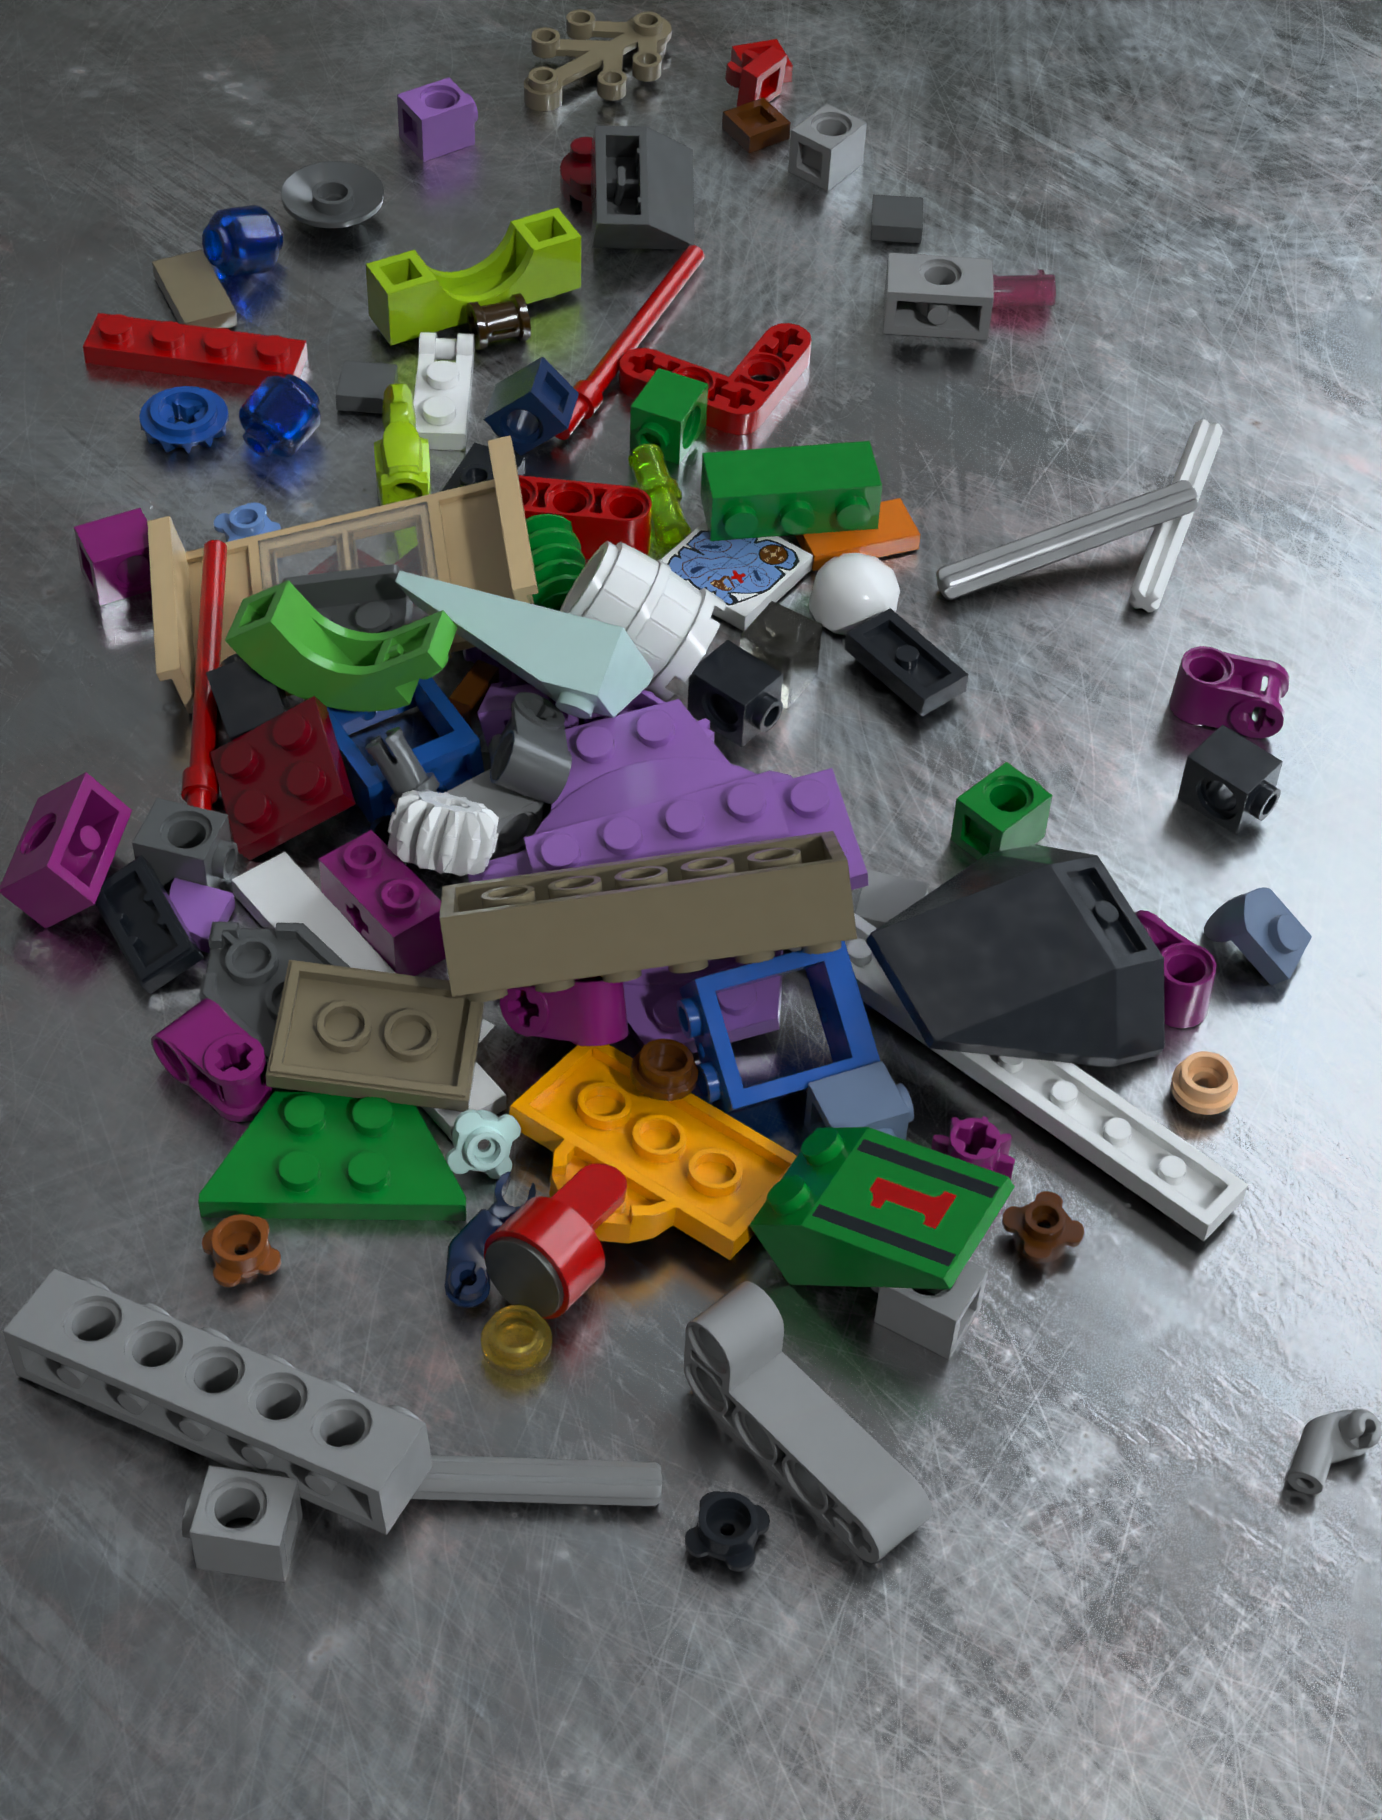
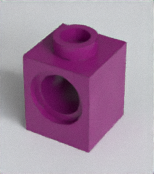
M141 508L74 527L80 568L99 606L151 591L148 525Z

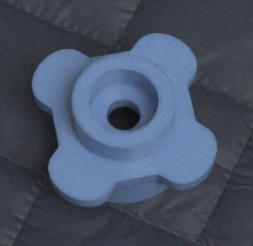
M255 502L236 507L230 514H219L214 519L215 530L225 534L226 542L280 530L281 526L277 522H272L267 517V510L263 504Z

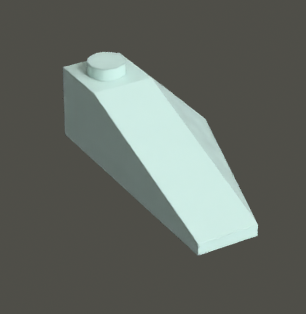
M399 571L395 582L417 607L429 615L444 610L458 626L456 634L556 702V707L569 715L590 719L592 713H597L614 718L652 680L653 670L621 626L404 571Z

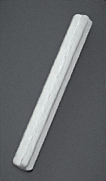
M1205 419L1194 423L1171 483L1173 484L1181 480L1189 481L1197 492V502L1218 450L1220 437L1223 432L1219 423H1209ZM1194 512L1155 526L1131 588L1132 593L1129 602L1134 609L1143 608L1149 613L1159 608Z

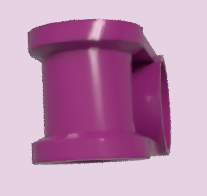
M1194 647L1186 651L1181 659L1169 700L1170 709L1180 720L1192 725H1206L1214 728L1224 725L1232 731L1250 738L1262 739L1271 737L1278 733L1284 725L1285 711L1280 703L1281 698L1288 692L1290 676L1284 667L1271 660L1254 659L1222 652L1213 647ZM1266 676L1268 678L1265 691H1261L1262 679ZM1255 707H1259L1257 721L1252 720Z
M1144 910L1135 912L1164 957L1165 1024L1182 1029L1200 1024L1208 1014L1216 973V962L1213 955L1205 948L1194 944L1173 930L1157 915Z
M601 976L574 979L575 985L573 987L557 992H538L535 990L534 985L508 989V994L505 997L500 998L502 1016L508 1026L516 1033L526 1037L536 1036L565 1040L580 1046H602L621 1041L629 1033L623 982H603Z
M205 998L151 1038V1045L156 1056L172 1077L181 1084L190 1087L213 1107L220 1116L229 1121L246 1122L254 1120L273 1094L272 1087L266 1086V1075L262 1073L266 1064L263 1046L257 1039L237 1025L211 999Z

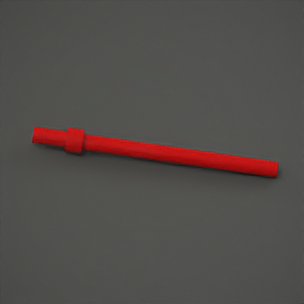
M690 245L686 248L586 380L576 382L573 388L579 395L569 427L556 435V438L560 440L568 439L583 419L591 418L603 402L602 393L619 372L622 355L639 346L704 260L705 255L700 247Z
M210 540L204 544L189 767L184 769L182 773L181 797L187 802V805L207 810L212 809V804L219 797V783L210 753L215 750L218 706L206 672L219 668L221 661L227 545L220 540Z

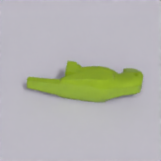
M404 383L389 384L383 394V438L374 442L376 484L380 506L431 494L428 439L419 437L416 430V415L411 390ZM416 527L392 532L395 537L399 561L419 546Z

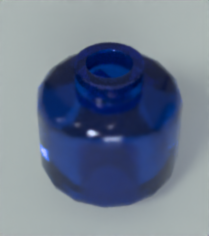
M259 205L216 211L202 234L203 251L209 263L227 277H238L270 271L277 263L284 241L279 224L266 209Z
M286 374L285 377L279 375L266 377L239 409V421L245 430V433L242 435L243 440L254 452L263 457H269L271 453L282 457L294 456L321 423V413L318 408L320 399L311 386L297 376Z

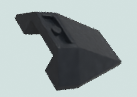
M1030 845L988 853L871 932L865 940L929 1049L1114 1067L1158 1056L1165 1048L1164 957L1098 855L1041 845Z

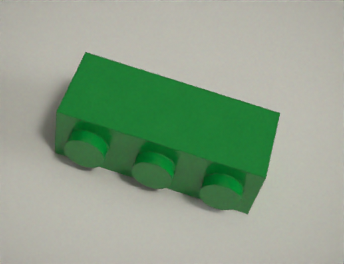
M870 441L702 453L700 497L710 541L878 529L882 482Z

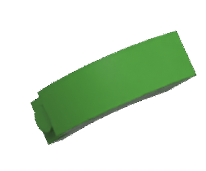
M287 580L244 598L225 641L253 670L292 695L304 700L315 696L326 707L373 712L396 709L411 703L419 678L423 680L429 679L438 674L447 664L449 659L448 653L458 626L442 610L387 632L366 633L351 630L321 615L294 585Z

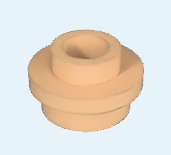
M1201 1051L1189 1055L1177 1065L1171 1079V1091L1177 1102L1187 1110L1202 1115H1214L1224 1112L1232 1106L1238 1092V1080L1232 1065L1223 1056L1213 1052Z

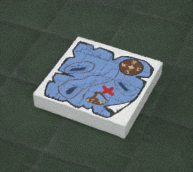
M705 520L665 555L661 561L668 564L671 571L689 582L698 591L705 588L724 600L726 603L725 611L713 610L712 614L742 631H746L812 570L813 555L778 536L710 541Z

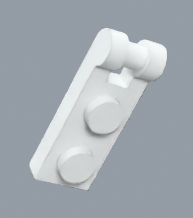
M420 332L413 403L416 415V430L419 437L428 439L429 450L466 451L474 368V334L458 333L457 339L437 338L436 332ZM437 360H456V362L437 361Z

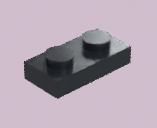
M891 608L846 632L845 650L921 716L928 714L966 692L969 674Z

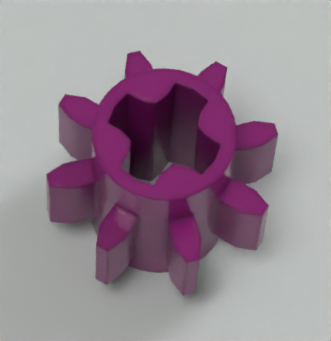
M954 1117L951 1120L949 1137L944 1135L933 1136L932 1150L1008 1176L1010 1180L1012 1179L1015 1159L1009 1156L1012 1136L1010 1133L1000 1134L999 1130L988 1121L987 1117L967 1118L964 1120Z

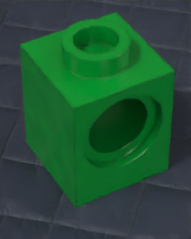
M658 368L631 405L630 449L680 465L706 427L708 383Z
M1005 762L956 798L950 840L976 860H979L988 853L1035 845L1045 837L1053 795L1046 791L1036 780L1027 777L1011 764Z

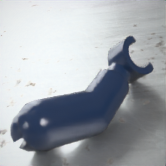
M511 1172L504 1173L496 1182L494 1203L488 1210L481 1209L451 1240L448 1246L445 1292L449 1300L458 1307L466 1309L477 1307L489 1295L490 1277L484 1259L485 1242L494 1231L521 1207L510 1206L503 1199L510 1183ZM534 1183L531 1185L526 1201L536 1197Z

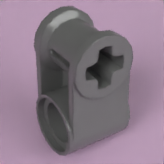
M520 692L515 695L511 703L512 716L502 734L494 735L489 742L488 751L491 759L490 780L491 783L547 804H553L566 785L572 764V755L568 751L565 733V718L556 705L537 694Z

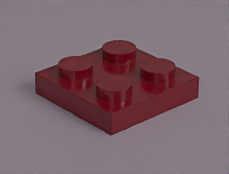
M315 696L210 752L234 842L238 846V852L249 861L355 805L327 707Z

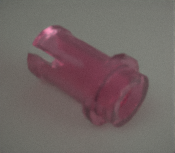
M1038 269L1036 275L997 276V274H993V291L1010 290L1011 292H994L992 309H997V307L1037 306V311H1044L1045 306L1055 305L1056 283L1054 274H1045L1044 269Z

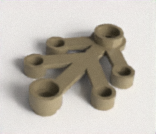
M578 9L569 12L566 16V33L572 39H560L559 32L552 28L544 27L534 30L531 34V51L536 57L544 59L555 56L578 58L555 70L549 67L532 69L524 80L525 105L532 110L541 112L557 109L563 101L564 86L602 66L603 71L597 77L598 95L610 101L622 99L627 91V76L622 72L623 55L630 51L635 52L632 65L633 76L644 82L657 80L661 76L662 58L659 53L665 50L667 42L671 39V24L654 12H641L627 22L595 21V16L592 12ZM591 37L614 38L610 41L587 40Z

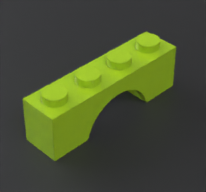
M557 207L510 221L506 234L498 247L483 261L464 270L443 272L432 269L424 263L415 249L366 263L369 316L391 346L414 340L419 337L420 332H437L467 323V303L477 301L480 306L509 301L513 294L521 293L526 304L581 288V235Z

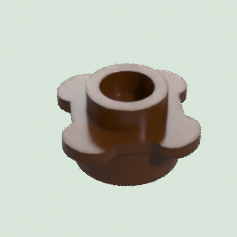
M1049 1191L1040 1192L1036 1195L1035 1201L1021 1208L1011 1206L1003 1213V1228L1013 1233V1243L1016 1250L1030 1261L1037 1263L1053 1262L1065 1253L1067 1246L1076 1247L1083 1241L1085 1233L1083 1225L1079 1221L1071 1220L1062 1208L1063 1200L1058 1194ZM1037 1224H1047L1049 1228H1042L1037 1226Z

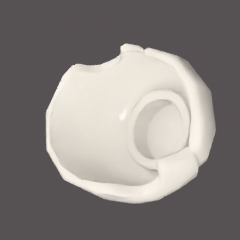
M843 553L839 557L830 559L818 570L809 600V609L816 622L834 633L846 635V632L890 608L896 612L900 588L894 571L877 557L861 553Z

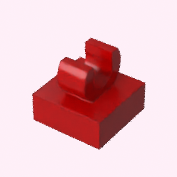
M772 45L760 55L748 49L743 51L741 67L732 61L727 63L725 80L729 85L739 88L737 107L763 97L770 102L781 94L787 54Z

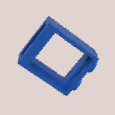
M432 677L425 680L419 678L411 703L400 708L360 712L327 707L354 801L370 824L379 817L391 815L392 812H395L396 807L390 799L394 792L377 764L370 766L349 737L354 732L417 706L440 737L413 748L412 751L426 773H434L440 783L436 789L438 793L447 792L484 772L480 739Z
M841 941L842 947L833 952L807 954L799 950L774 957L768 961L752 963L700 977L679 988L682 999L677 1000L676 1003L677 1016L686 1038H694L701 1062L697 1064V1085L704 1101L707 1103L712 1102L714 1107L724 1113L808 1090V1083L880 1062L845 941ZM805 969L833 1063L744 1088L716 993Z

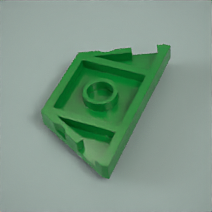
M274 1092L201 1190L198 1199L201 1218H227L233 1215L244 1214L263 1219L466 1221L467 1219L466 1196L416 1106L391 1103L385 1098L364 1097L360 1099L314 1092Z

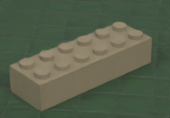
M833 831L442 886L440 924L452 997L467 995L468 1000L472 1002L497 1000L505 997L508 994V989L534 985L535 990L538 992L562 991L575 985L574 979L601 976L602 981L607 983L626 982L639 978L642 975L641 970L668 966V970L672 973H690L708 967V960L735 957L736 962L743 964L759 963L774 958L775 951L798 947H801L803 953L823 954L840 949L842 947L841 941L857 939L848 860Z

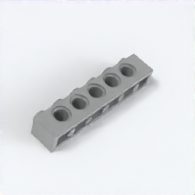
M54 1268L3 1330L16 1375L235 1470L298 1479L300 1498L385 1535L388 1534L433 1467L426 1423L420 1421L408 1409L398 1405L384 1406L356 1394L348 1385L339 1380L331 1378L319 1379L293 1368L289 1362L276 1354L268 1352L259 1354L235 1344L216 1329L210 1327L199 1329L171 1317L164 1309L153 1303L142 1302L139 1304L111 1292L104 1284L93 1278L84 1277L79 1279Z

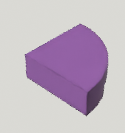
M174 878L169 897L198 948L203 952L210 953L209 938L212 922H228L235 909L234 893Z

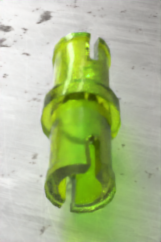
M655 444L640 445L632 451L635 456L629 455L628 464L633 471L638 488L646 492L651 498V524L655 532L657 544L665 549H673L691 534L690 525L687 523L680 505L682 491L676 479L671 478L661 448Z

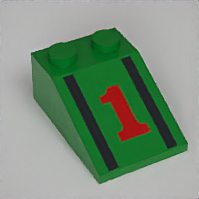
M870 1127L816 1128L814 1133L805 1139L800 1153L782 1179L770 1189L766 1202L750 1223V1227L790 1285L951 1289L1015 1186L1008 1176Z

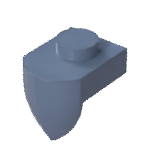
M1266 887L1257 888L1229 899L1210 916L1203 928L1206 936L1213 942L1232 941L1270 985L1290 979L1312 938V935L1270 888Z

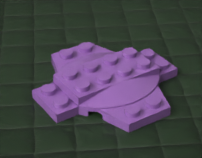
M679 699L616 715L614 718L609 717L565 729L568 751L572 755L570 774L562 793L551 804L549 815L542 821L533 835L524 837L526 851L489 860L484 872L476 875L467 874L469 882L833 831L848 860L851 890L869 886L868 872L832 768L773 783L770 771L756 774L743 767L730 764ZM783 950L775 951V957L783 955ZM735 957L708 960V967L690 973H672L668 970V966L641 970L642 975L639 978L623 982L629 1032L641 1048L655 1039H672L687 1046L692 1053L697 1052L694 1038H686L679 1024L676 1010L677 1000L682 999L679 988L694 979L748 964L738 963L735 961ZM782 975L716 993L730 1043L779 1030Z

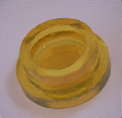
M510 1305L498 1310L485 1324L481 1333V1351L484 1359L492 1368L504 1374L524 1375L539 1369L551 1354V1329L535 1310L527 1306Z

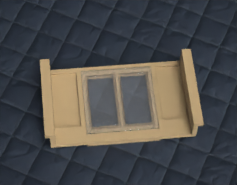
M511 436L488 440L494 477L492 480L225 542L227 545L220 664L227 657L237 654L225 639L242 600L282 583L284 578L395 564L404 572L534 604L532 594L538 593ZM166 516L147 521L156 674L159 681L173 680L187 713L191 714L193 713L204 548L186 552L171 517ZM413 603L412 622L429 616V614ZM455 634L448 653L449 658H452V652L475 646L458 634ZM285 691L286 696H291V695H292V694L288 693L287 691Z

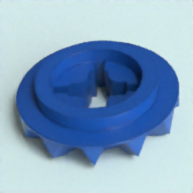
M194 386L173 387L158 392L144 403L139 415L141 430L145 431L148 443H161L166 452L181 447L190 453L191 448L197 445L211 448L213 438H220L226 435V423L229 421L228 407L225 401L208 389ZM175 417H176L178 420H181V419H182L183 421H180V422L175 423Z

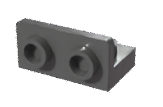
M395 564L288 577L282 581L289 580L321 615L351 630L381 633L412 623L413 603L395 582L399 571H401L400 567Z

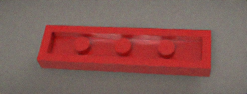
M98 313L83 344L84 358L87 364L295 391L308 358L306 340L284 338L279 335L231 331L226 328L186 325L173 321L133 318L121 314Z

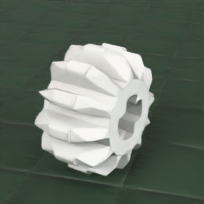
M427 789L421 792L411 790L402 794V797L398 799L395 812L391 814L388 832L390 833L388 848L403 862L414 863L420 869H431L440 874L445 872L458 876L466 874L476 875L485 871L492 853L495 852L499 835L497 833L499 817L492 810L487 809L484 804L469 801L467 797H457L447 792L437 793Z

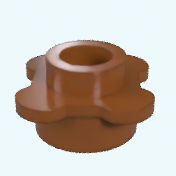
M244 1214L233 1215L225 1218L215 1228L205 1233L202 1238V1248L206 1254L213 1257L216 1265L213 1270V1276L216 1283L224 1287H234L240 1283L241 1279L252 1277L257 1273L271 1275L279 1269L281 1254L277 1249L270 1246L268 1240L270 1229L266 1220L261 1217ZM238 1250H248L244 1255H237L235 1253Z

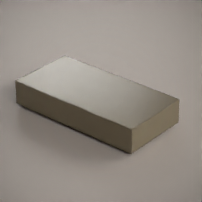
M202 249L152 261L154 278L179 324L209 328H230L237 325L236 310Z

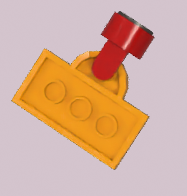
M609 1044L602 1046L577 1045L510 1105L509 1115L516 1118L521 1127V1133L554 1152L550 1175V1197L539 1196L529 1199L488 1237L484 1245V1259L488 1275L499 1293L514 1307L531 1316L553 1319L564 1314L603 1274L605 1255L600 1241L629 1244L652 1239L668 1228L675 1226L731 1260L755 1235L750 1227V1223L766 1202L770 1189L782 1179L797 1155L692 1093L682 1099L673 1101L657 1100L644 1095L631 1081L630 1070L633 1058Z

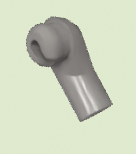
M1345 1409L1310 1420L1303 1429L1287 1478L1288 1483L1297 1491L1305 1494L1314 1495L1322 1492L1332 1463L1360 1456L1367 1452L1369 1448L1378 1444L1382 1429L1375 1414L1367 1409Z

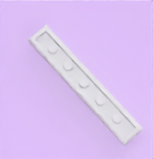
M286 852L231 880L234 896L263 928H275L276 923H304L351 968L395 973ZM476 1062L468 1110H486L497 1115L507 1109L506 1094ZM422 1107L452 1141L455 1119L462 1112Z

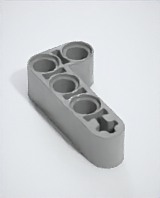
M749 1281L742 1282L688 1322L685 1332L683 1365L688 1384L698 1399L855 1554L869 1563H877L932 1516L930 1500L918 1481L782 1352L784 1323L778 1308L759 1286Z

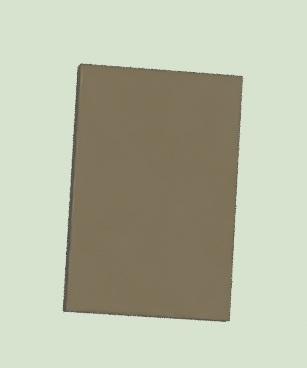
M289 960L266 1071V1086L360 1099L364 1097L385 1098L391 1103L464 1112L469 1109L485 1002L469 1001L467 995L452 997L449 980Z

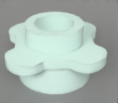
M471 1109L460 1113L455 1119V1127L452 1133L454 1148L446 1155V1161L450 1169L460 1175L465 1174L469 1170L486 1172L492 1179H499L504 1173L510 1172L513 1166L509 1157L512 1142L521 1133V1127L516 1118L509 1114L498 1117L486 1110ZM481 1140H489L490 1143L486 1149L478 1148V1143Z

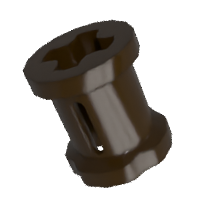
M521 293L513 294L509 301L480 306L477 301L467 303V324L469 333L474 334L476 350L486 349L490 342L515 337L521 342L531 338L530 317L525 299Z

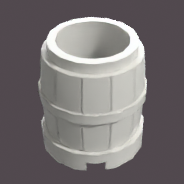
M606 541L593 554L566 596L560 611L623 627L654 672L652 680L645 690L651 691L656 697L667 701L674 693L665 687L674 676L686 682L706 653L720 626V623L711 618L713 610L725 611L726 603L705 588L698 591L689 582L671 571L670 566L660 559L656 561L625 543L620 542L614 545Z

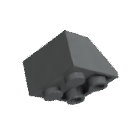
M595 125L590 151L592 248L686 250L688 246L695 245L693 149L647 126Z

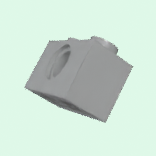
M888 252L884 289L883 334L988 340L994 299L993 259Z

